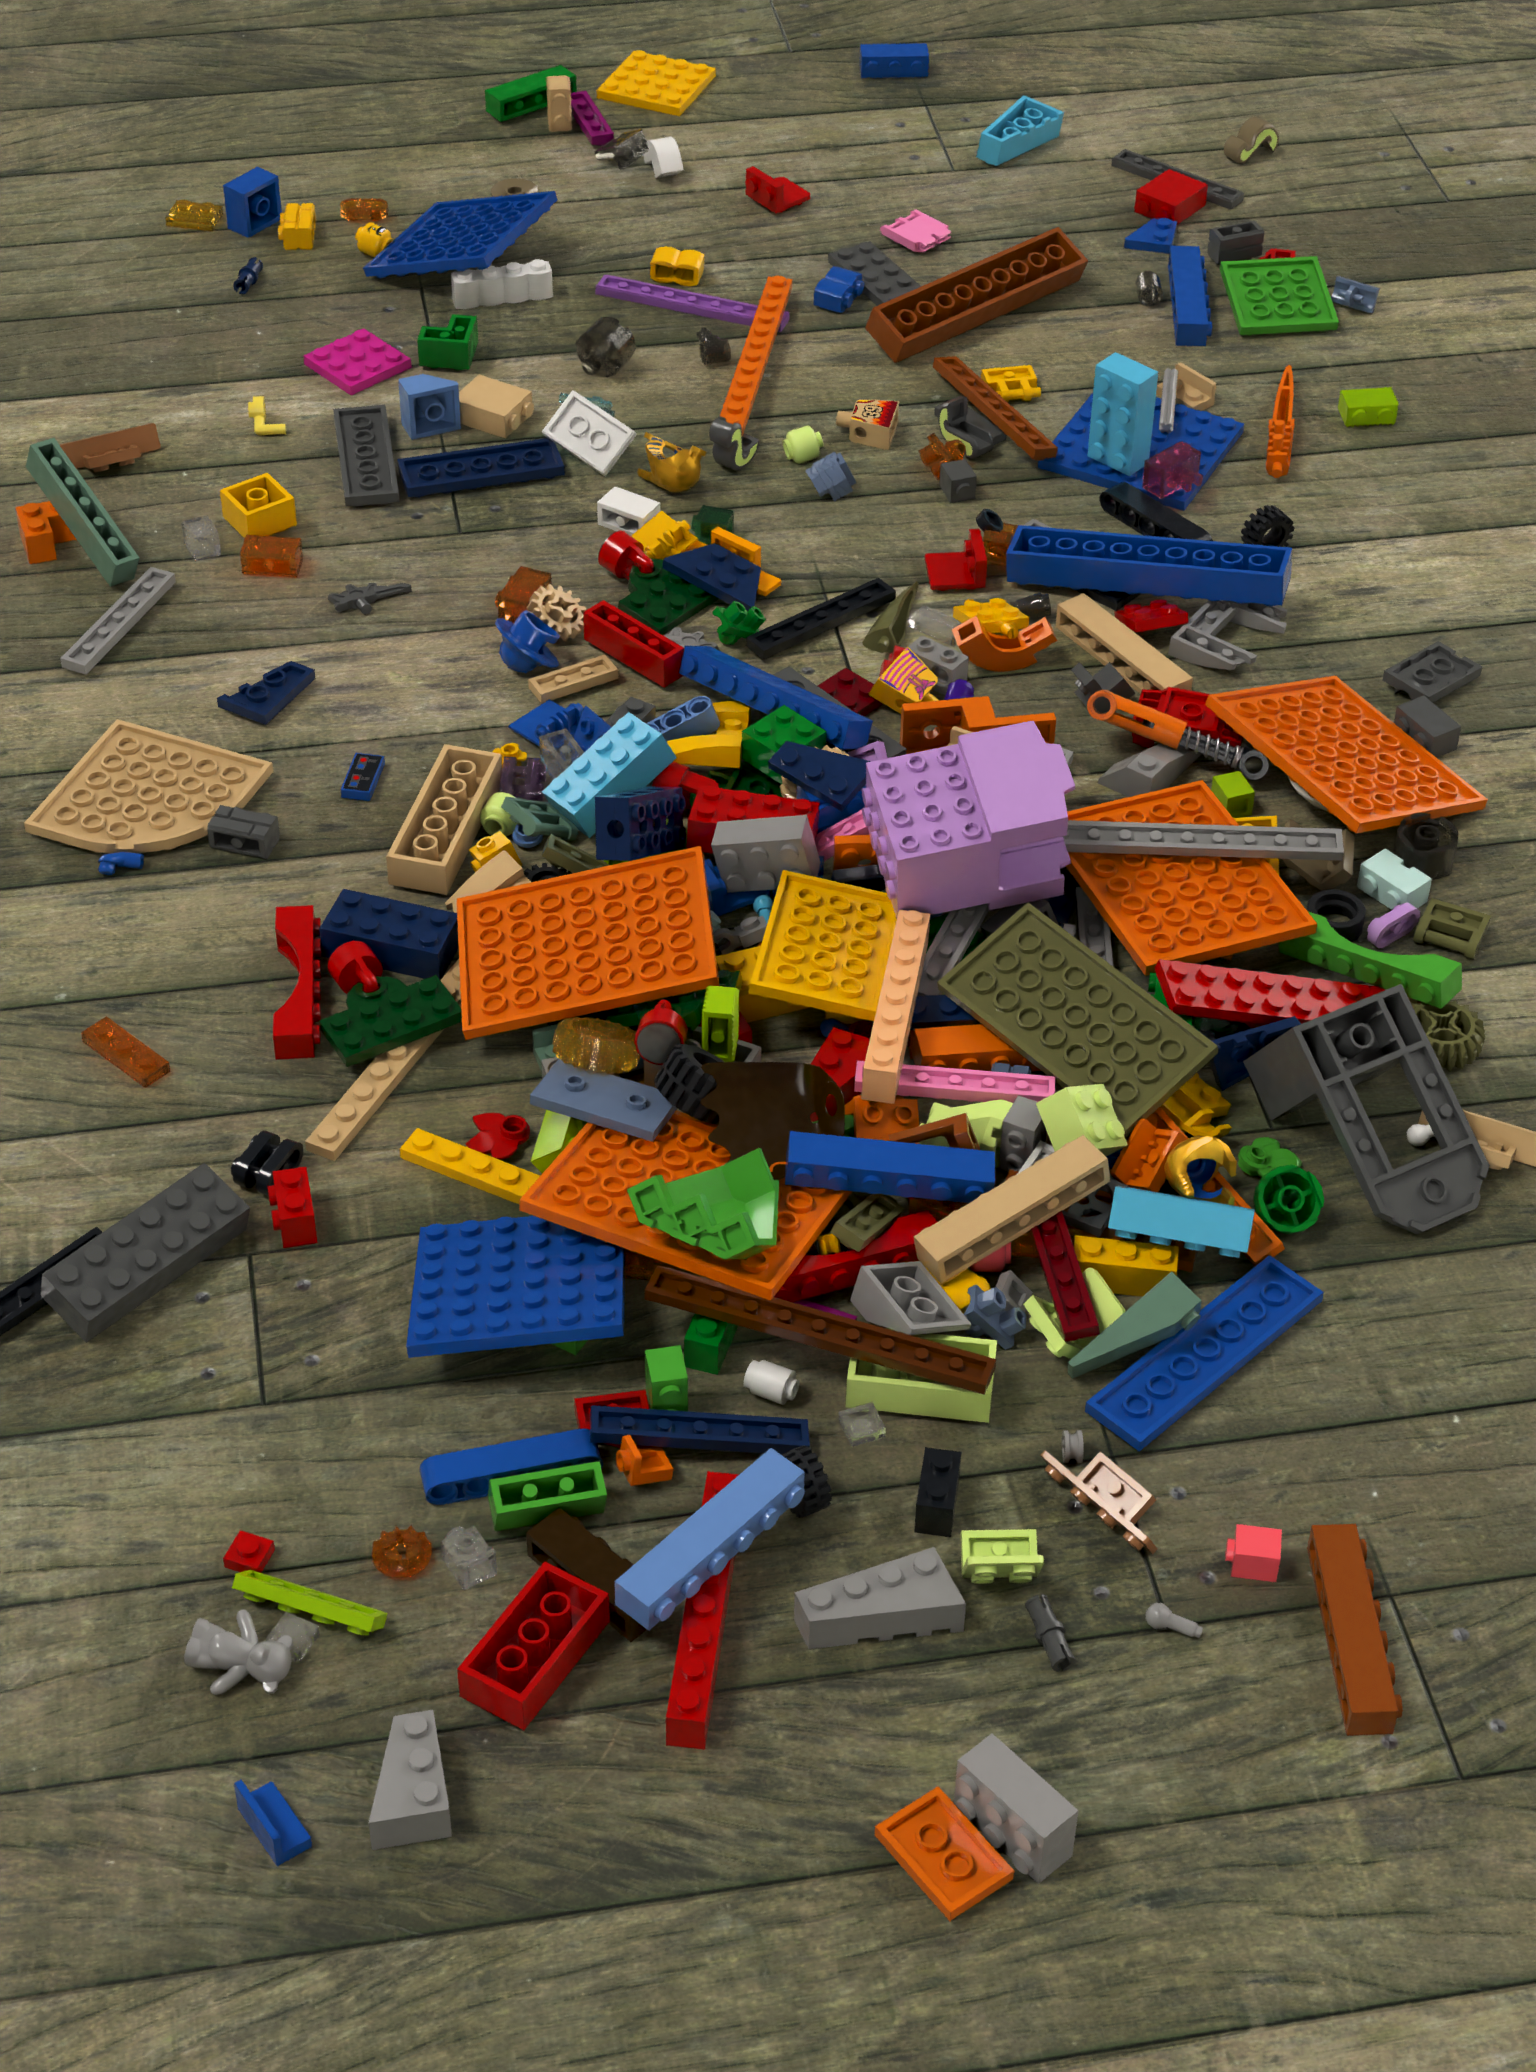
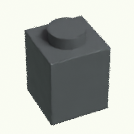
M967 460L941 463L939 486L949 502L954 503L975 499L977 476Z

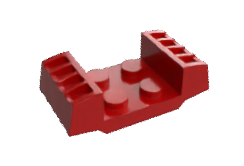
M1167 687L1164 690L1142 689L1138 703L1188 722L1186 728L1191 727V730L1195 732L1200 730L1201 734L1205 736L1210 734L1211 738H1220V741L1223 743L1229 742L1234 747L1241 746L1243 737L1235 733L1231 726L1224 720L1216 717L1215 713L1205 705L1210 694ZM1135 715L1133 717V719L1140 721L1142 723L1144 721V719L1137 717ZM1132 733L1133 743L1147 748L1155 745V741Z

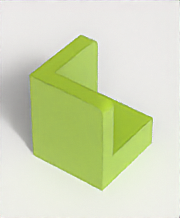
M1240 771L1213 776L1211 791L1233 818L1251 816L1255 791Z

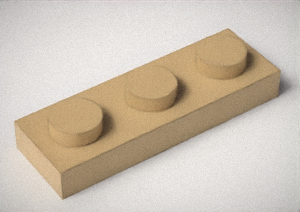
M604 654L530 678L528 682L529 689L542 704L549 699L553 701L597 685H603L619 679L618 668Z

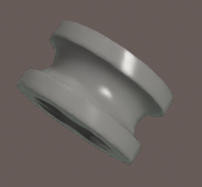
M1063 1430V1463H1069L1071 1459H1075L1077 1463H1082L1084 1453L1082 1430H1076L1074 1434H1070L1068 1430Z

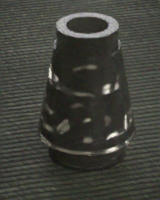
M1039 592L1015 602H1010L1011 606L1018 608L1029 619H1042L1046 616H1052L1048 593L1041 594Z

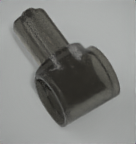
M702 327L701 331L697 332V338L700 341L699 350L703 364L709 365L730 361L731 350L728 340L726 338L720 339L718 336L713 335L710 330H707L706 327Z

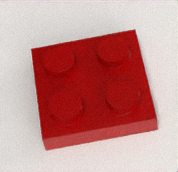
M1153 600L1150 602V605L1143 607L1139 604L1126 605L1124 610L1115 611V618L1136 633L1189 623L1188 612L1178 608L1177 605L1167 603V600Z

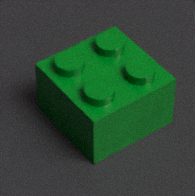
M783 705L742 731V759L782 784L781 775L768 767L770 758L786 741L823 749L826 745L827 731Z

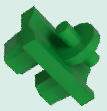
M733 601L727 609L717 606L712 611L714 616L721 619L722 625L718 627L717 633L719 640L726 645H733L741 637L746 638L759 632L758 628L766 620L759 608L752 606L747 611L744 605Z

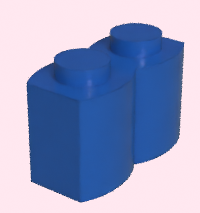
M833 266L828 271L826 277L821 279L814 289V305L843 313L847 308L851 307L853 300L863 292L864 281H862V274Z

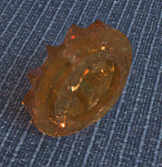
M396 1525L392 1532L382 1531L380 1539L373 1541V1563L381 1573L390 1577L406 1578L416 1575L425 1569L432 1557L431 1542L428 1541L425 1532H416L412 1525L408 1529H400ZM398 1544L404 1545L406 1549L405 1559H402V1556L397 1551Z

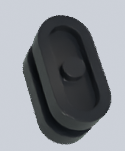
M265 1130L261 1131L251 1139L249 1146L243 1154L233 1161L231 1175L233 1176L234 1183L248 1189L256 1184V1189L259 1193L269 1196L267 1186L274 1185L272 1171L298 1168L303 1157V1145L291 1139H285L280 1144V1137L277 1134Z

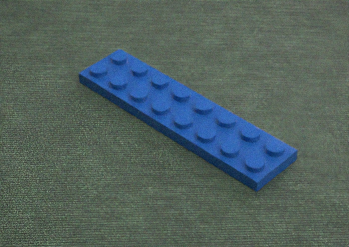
M1269 1255L1201 1309L1199 1313L1201 1317L1192 1328L1187 1331L1182 1328L1176 1335L1161 1341L1086 1402L1085 1412L1136 1450L1141 1451L1321 1303L1324 1292Z

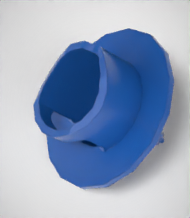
M527 610L521 612L514 623L503 618L496 619L495 625L503 638L499 654L508 668L526 674L538 665L550 668H557L559 666V661L545 644L547 642L556 644L560 636L557 631L541 621L532 612Z

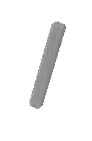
M1169 368L1165 369L1163 377L1159 430L1162 433L1167 432L1168 434L1173 431L1178 378V371L1175 368L1172 370Z

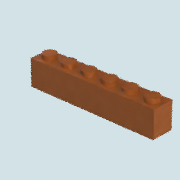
M1356 1524L1312 1525L1307 1550L1346 1735L1393 1734L1397 1718L1402 1717L1403 1706L1400 1694H1395L1393 1689L1395 1684L1393 1662H1387L1386 1658L1388 1651L1387 1633L1385 1630L1380 1631L1379 1627L1381 1620L1380 1603L1378 1599H1373L1372 1596L1374 1589L1372 1569H1366L1365 1565L1367 1559L1366 1541L1359 1538Z

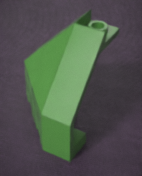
M761 1148L720 1167L665 1183L662 1175H656L627 1189L640 1223L662 1230L674 1238L710 1251L713 1255L725 1260L748 1259L777 1245L779 1180L773 1179Z

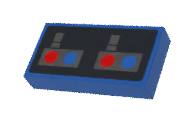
M355 753L341 787V798L371 801L385 765L384 756Z

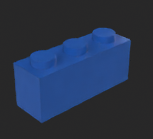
M927 43L860 44L859 66L861 78L928 77L929 52Z

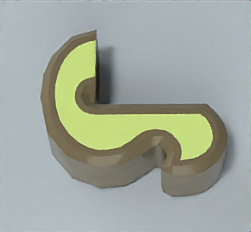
M1259 116L1251 117L1243 123L1237 137L1232 135L1227 139L1224 145V154L1237 163L1242 164L1250 158L1260 145L1274 152L1279 142L1278 131L1272 124Z

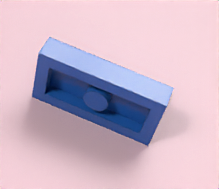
M242 1780L234 1783L238 1810L276 1866L312 1847L310 1835L272 1781L252 1792L248 1790Z

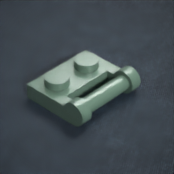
M505 797L501 808L511 815L510 819L513 822L523 826L525 835L537 837L538 835L550 836L552 834L564 841H574L578 834L576 825L548 802Z

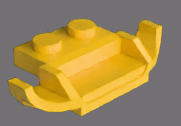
M1198 1073L1160 1106L1183 1133L1188 1132L1193 1136H1209L1219 1139L1227 1135L1232 1129L1229 1124L1218 1125L1216 1128L1210 1124L1212 1118L1227 1115L1231 1104L1221 1096L1220 1091L1210 1087L1199 1078Z

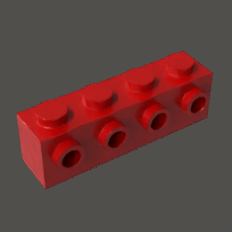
M605 600L583 612L584 640L663 688L683 677V675L679 674L684 647Z

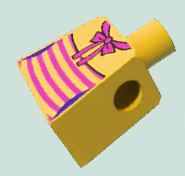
M906 647L877 679L869 695L901 714L902 704L938 701L939 699L931 694L938 682V677L909 647Z

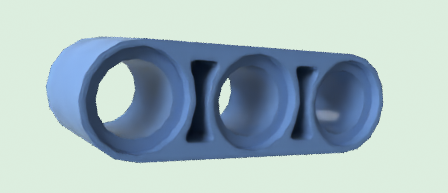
M698 696L646 724L660 732L665 740L669 741L689 736L710 735L719 728L720 721L710 698Z

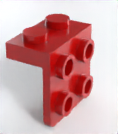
M754 166L746 169V195L774 213H781L788 208L810 200V192L785 177L774 179Z

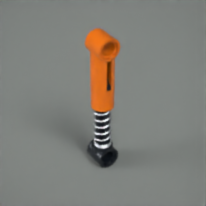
M1098 690L1088 699V712L1096 720L1107 722L1176 750L1179 745L1185 746L1186 750L1189 748L1195 750V754L1200 752L1204 754L1205 758L1210 756L1215 761H1223L1224 765L1230 764L1231 768L1234 767L1235 771H1240L1244 777L1251 780L1262 778L1268 771L1269 759L1254 748L1251 749L1246 746L1241 748L1239 745L1234 747L1229 742H1221L1220 738H1211L1210 734L1205 736L1201 734L1200 730L1195 732L1191 730V727L1186 728L1188 723L1186 721L1116 695L1109 690ZM1098 697H1105L1110 701L1111 706L1108 712L1100 713L1096 710L1094 704ZM1119 709L1144 719L1142 723L1117 713L1116 710ZM1249 757H1259L1262 760L1263 767L1257 772L1248 770L1245 763Z

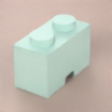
M1385 848L1361 863L1357 887L1391 910L1403 903H1410L1415 908H1419L1428 902L1432 878L1415 867L1408 869L1403 865V859Z

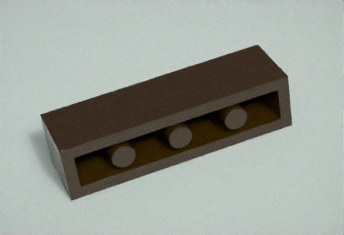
M559 1507L526 1532L527 1554L539 1566L545 1561L609 1593L610 1622L608 1624L628 1641L632 1642L647 1630L615 1605V1580L630 1569L633 1564L628 1559H622L614 1553L603 1538H596L585 1529L583 1523L576 1516L568 1515Z

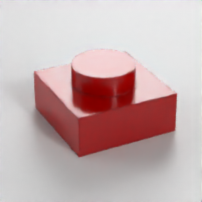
M240 1530L223 1557L224 1567L237 1572L253 1570L262 1573L275 1551L274 1541Z

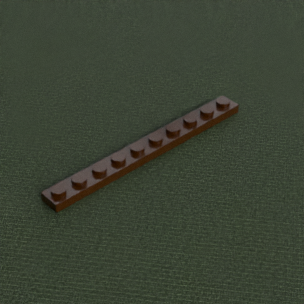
M657 1265L645 1288V1300L984 1395L996 1369V1359L775 1297L770 1301L721 1282Z

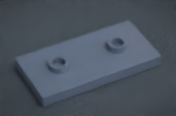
M561 1059L557 1060L530 1094V1104L651 1142L655 1140L677 1110L674 1105L663 1097L657 1088Z

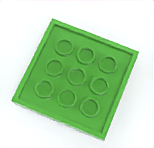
M1317 256L1221 261L1220 272L1240 335L1338 329L1339 320Z

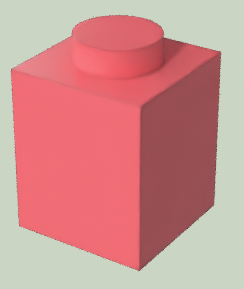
M1237 1524L1234 1539L1227 1538L1225 1561L1232 1562L1231 1577L1276 1582L1281 1560L1282 1529Z

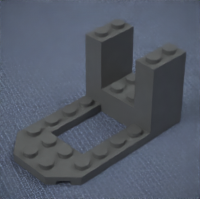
M1402 984L1295 1026L1243 1061L1271 1121L1294 1112L1317 1097L1319 1098L1375 1216L1417 1235L1478 1208L1481 1197L1479 1194L1480 1187L1489 1169L1488 1161ZM1400 1063L1441 1150L1393 1170L1354 1086L1376 1078Z

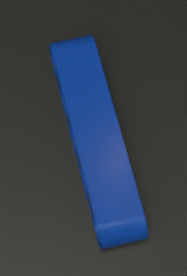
M583 1428L435 1455L425 1459L420 1464L419 1471L426 1500L430 1504L444 1505L487 1497L490 1479L600 1461L602 1469L603 1461L598 1443L590 1442V1429Z

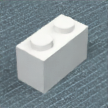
M616 486L597 502L598 525L614 531L622 530L630 536L661 511L660 502Z

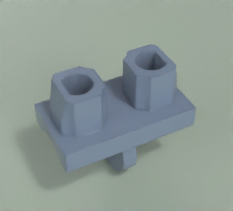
M1337 276L1331 299L1332 302L1373 313L1380 288Z
M978 1285L968 1288L971 1300L964 1315L970 1321L971 1326L965 1332L972 1338H977L981 1335L990 1336L992 1339L997 1340V1343L1005 1350L1013 1347L1014 1335L1026 1328V1313L1019 1307L1005 1311L1006 1298L1004 1293L997 1287L985 1292Z

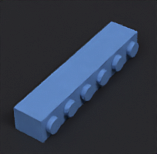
M770 1448L615 1580V1605L647 1630H650L659 1621L667 1620L672 1615L676 1606L684 1599L693 1597L707 1579L712 1575H718L722 1572L731 1558L738 1552L746 1551L755 1537L763 1530L771 1529L776 1524L779 1516L789 1508L796 1507L801 1502L805 1494V1472Z

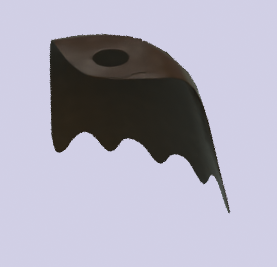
M715 1062L701 1066L702 1070L710 1074L717 1082V1087L700 1101L704 1107L715 1111L719 1115V1124L710 1133L708 1139L715 1144L725 1147L730 1152L731 1157L727 1163L758 1148L762 1149L769 1168L773 1163L786 1162L790 1131L844 1136L845 1103L843 1093L835 1081L818 1066L794 1062ZM829 1094H832L837 1102V1111L833 1116L829 1115L826 1109V1099ZM813 1112H816L818 1123L811 1122L810 1115ZM785 1164L774 1166L773 1172H771L774 1180L785 1177Z

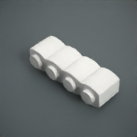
M535 259L526 264L511 262L502 267L491 265L483 270L467 269L451 273L452 300L456 309L496 306L502 303H520L527 300H544L553 297L552 269L548 261Z

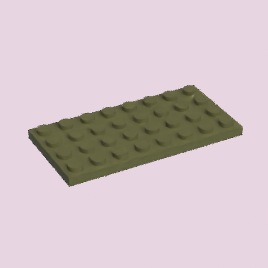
M1029 902L937 982L938 990L1047 1076H1054L1055 1082L1061 1087L1104 1084L1105 1089L1111 1095L1113 1109L1118 1121H1120L1124 1128V1136L1126 1138L1132 1133L1140 1119H1147L1218 1054V1045Z

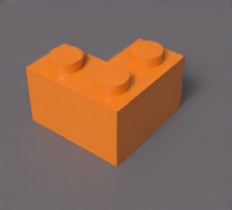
M50 501L27 503L24 506L15 507L19 532L29 564L57 560L55 544L77 540Z

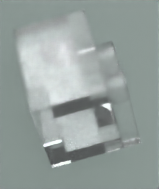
M475 1526L467 1529L455 1527L441 1541L443 1561L463 1590L497 1575L496 1551L492 1546H488Z

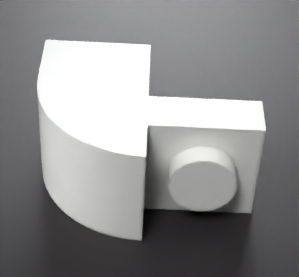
M673 137L647 141L649 151L643 157L645 164L652 163L655 179L677 175L684 170L680 151Z

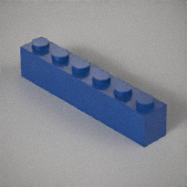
M1170 245L1168 274L1175 344L1177 346H1206L1207 336L1211 337L1212 335L1211 309L1209 308V295H1207L1208 283L1206 282V269H1204L1205 257L1200 256L1199 246Z
M790 1131L786 1153L785 1185L970 1203L981 1194L994 1189L995 1152Z

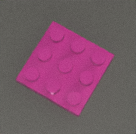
M366 329L357 330L344 338L337 339L303 356L304 365L349 395H354L412 368L409 357Z

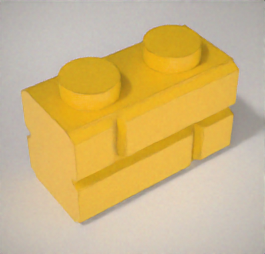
M287 203L285 213H280L278 238L283 240V246L286 250H297V248H300V250L312 249L316 228L315 205L313 203H302L301 205L298 203Z

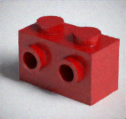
M299 1167L272 1171L274 1185L267 1186L270 1206L277 1205V1210H271L274 1231L281 1230L283 1248L318 1243L307 1168Z

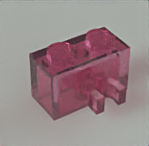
M1180 441L1145 460L1142 488L1163 499L1181 488L1187 492L1191 491L1192 483L1197 486L1202 485L1203 475L1199 473L1201 452L1189 444Z

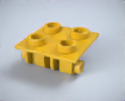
M662 510L632 535L633 538L643 544L644 554L647 557L660 560L683 553L698 540L695 535L688 531L690 525L687 521L676 522Z

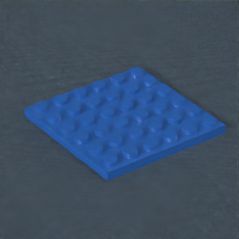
M555 191L436 202L363 267L366 277L377 276V278H384L394 274L401 277L409 273L423 275L430 271L444 273L456 269L458 272L469 268L486 269L491 266V262L494 259L503 255V251L508 246L513 245L520 235L526 233L527 228L536 223L543 213L550 210V207L558 200Z
M1092 393L1053 440L1052 443L1058 447L1056 457L1038 461V468L1108 489L1121 482H1126L1163 505L1184 511L1242 435L1244 423L1237 422L1232 418L1216 416L1207 411L1188 408L1183 404H1175L1173 431L1169 434L1167 432L1162 433L1159 430L1161 398L1156 397L1149 463L1131 476H1128L1087 456L1093 400Z
M533 1215L517 1218L500 1217L496 1220L487 1221L468 1220L458 1224H432L428 1227H420L406 1344L408 1358L624 1336L626 1249Z

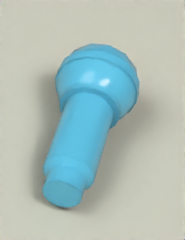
M760 895L754 900L753 909L759 917L763 915L768 923L774 901L770 896Z

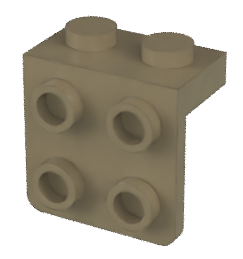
M1292 819L1285 823V827L1303 828ZM1347 829L1342 831L1344 849L1342 861L1283 859L1288 868L1295 870L1303 876L1311 886L1317 887L1321 891L1334 889L1340 884H1345L1353 874L1355 835Z

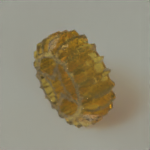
M574 1017L559 1022L555 1030L552 1042L554 1045L553 1052L558 1059H561L565 1064H572L574 1068L580 1067L585 1069V1071L592 1070L597 1073L606 1072L610 1074L615 1072L620 1074L623 1071L628 1072L636 1068L640 1060V1055L634 1043L636 1031H633L630 1027L622 1026L620 1023L600 1020L599 1018Z

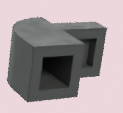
M1080 662L1071 669L1078 678L1074 683L1079 689L1074 693L1086 706L1090 696L1098 690H1109L1127 699L1135 694L1127 681L1110 662L1093 677ZM1098 697L1094 704L1096 710L1100 713L1109 711L1111 706L1110 701L1105 697Z

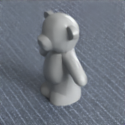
M245 1609L238 1611L236 1617L241 1637L224 1630L206 1619H197L185 1650L184 1662L187 1666L194 1668L228 1670L212 1683L210 1691L213 1695L225 1693L242 1681L249 1673L254 1679L263 1684L266 1693L274 1694L278 1690L279 1682L287 1676L291 1667L292 1658L290 1650L293 1646L292 1637L284 1635L278 1641L268 1640L259 1643L251 1615Z

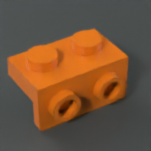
M1140 1119L1127 1140L1128 1146L1122 1149L1110 1174L1117 1181L1128 1185L1130 1188L1159 1192L1165 1183L1164 1165L1169 1153L1176 1145L1187 1140V1138L1180 1131L1157 1129L1147 1119Z

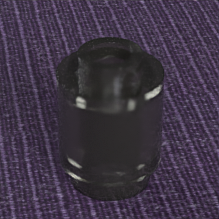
M1151 271L1141 273L1136 280L1138 299L1145 306H1154L1163 297L1160 279Z

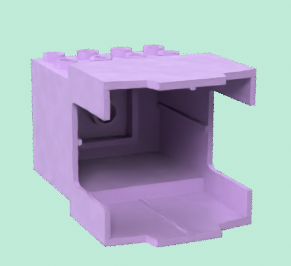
M1033 720L959 735L958 744L866 763V788H862L865 808H862L865 826H868L871 845L876 852L879 871L884 877L887 896L889 900L891 899L896 918L898 917L899 910H916L934 915L987 904L989 910L1064 895L1065 877L1064 874H1061L1060 869L1071 864V859L1062 837L1067 835L1068 813L1064 795L1075 790V783L1061 745L1047 744Z

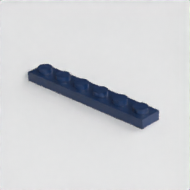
M591 1405V1443L621 1444L622 1436L631 1435L635 1444L639 1446L765 1453L772 1448L779 1454L803 1445L810 1447L808 1419Z

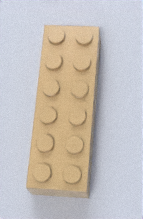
M444 744L386 856L389 885L448 894L469 852L468 849L471 848L482 825L480 821L481 810L489 797L498 793L503 783L501 754Z

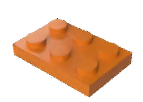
M939 1786L875 1826V1837L949 1921L973 1907L1014 1878L1013 1868Z

